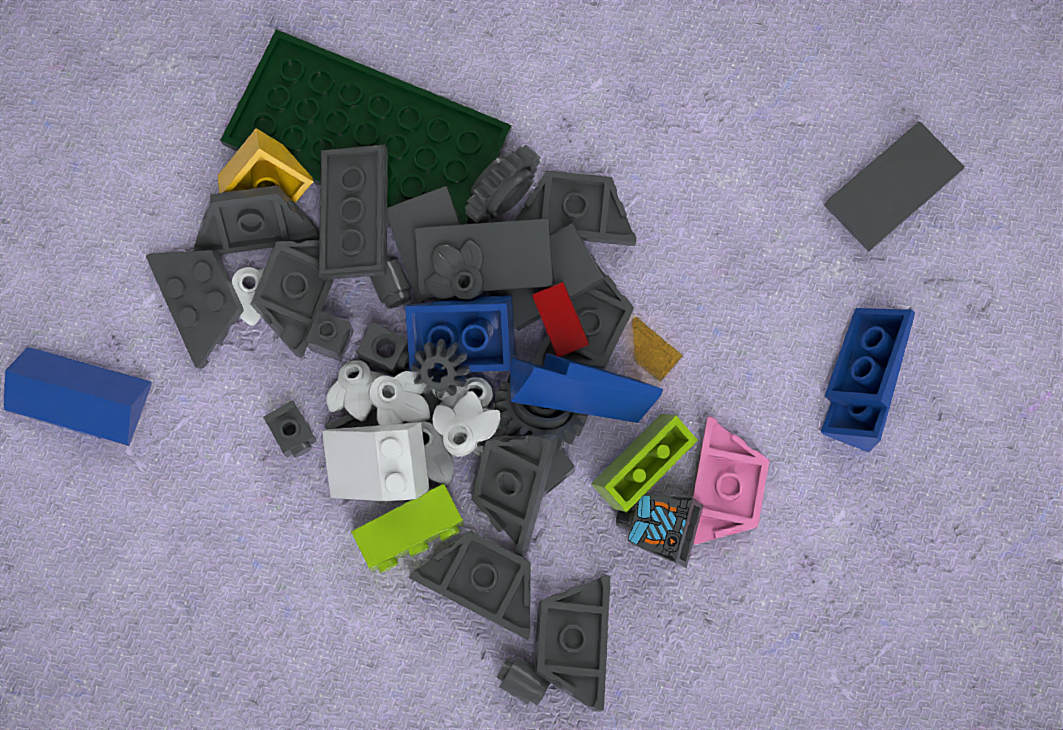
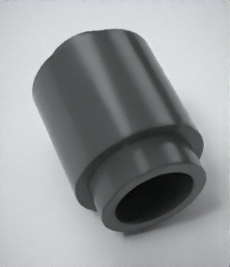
M387 257V275L369 277L380 302L385 303L387 309H393L411 300L409 294L411 288L398 260L391 261V258Z
M517 656L512 662L506 659L496 678L501 680L499 688L527 704L532 702L538 705L550 685V682L534 672V666Z

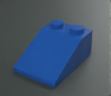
M512 296L476 297L472 300L456 299L405 306L410 371L411 366L418 362L414 357L415 353L418 350L424 351V345L429 341L436 347L440 339L445 340L446 349H449L453 343H457L458 349L454 353L456 355L461 353L467 354V359L461 364L469 366L470 372L510 371L512 357L516 358ZM437 363L434 367L435 370L440 369L438 373L447 371L446 367L442 369L443 364Z

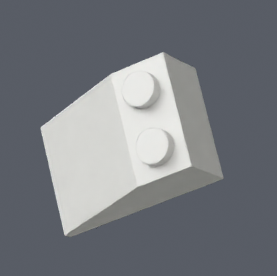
M421 422L322 431L331 498L371 501L417 499L429 491Z

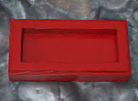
M564 282L532 295L558 357L590 345Z

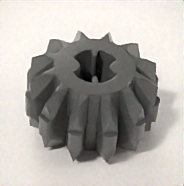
M440 339L436 347L429 341L424 345V351L418 350L415 353L414 357L418 362L411 366V371L420 374L414 379V384L418 385L423 382L426 384L423 390L424 394L427 395L432 389H435L437 398H442L445 391L449 395L454 396L457 393V386L464 387L467 383L463 375H467L470 372V367L461 363L468 356L466 353L459 355L454 353L458 349L457 343H453L449 349H446L444 339ZM437 363L443 364L442 369L446 367L447 371L444 375L438 373L439 368L435 370L434 367Z

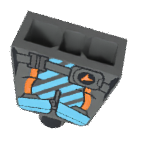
M643 495L638 500L636 510L630 508L627 512L618 511L616 524L618 527L630 529L628 535L629 543L678 566L687 568L704 505L696 499L686 496Z

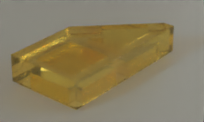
M635 316L632 320L635 362L661 383L682 359L683 355Z

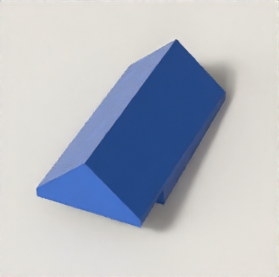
M855 308L824 396L831 404L821 430L823 435L866 452H870L881 441L915 316L913 310Z
M27 347L5 370L4 410L91 437L103 438L130 446L152 382Z
M548 353L543 366L513 357L510 363L511 402L638 423L661 397L663 392L662 388Z

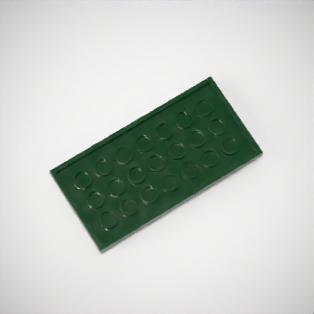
M276 29L220 141L222 145L238 151L257 128L283 144L311 175L313 183L321 185V150L385 145L388 148L387 208L447 186L461 225L469 224L471 220L465 213V207L469 204L467 200L472 197L471 189L482 172L500 156L511 133L512 125Z

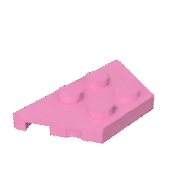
M710 416L706 418L692 498L704 505L693 545L758 527L769 466L768 458L757 450H752L744 440L736 434H731L718 424L715 418Z

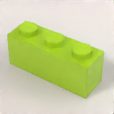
M660 414L591 485L612 509L627 512L698 440L677 415Z
M442 484L419 498L413 499L351 531L369 569L372 572L379 570L381 574L396 567L399 564L397 559L408 553L411 557H415L430 548L428 543L440 537L442 541H446L460 533L458 527L464 525V522L447 488Z

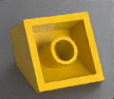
M257 128L217 175L219 193L278 185L294 203L314 182L311 175L283 144Z

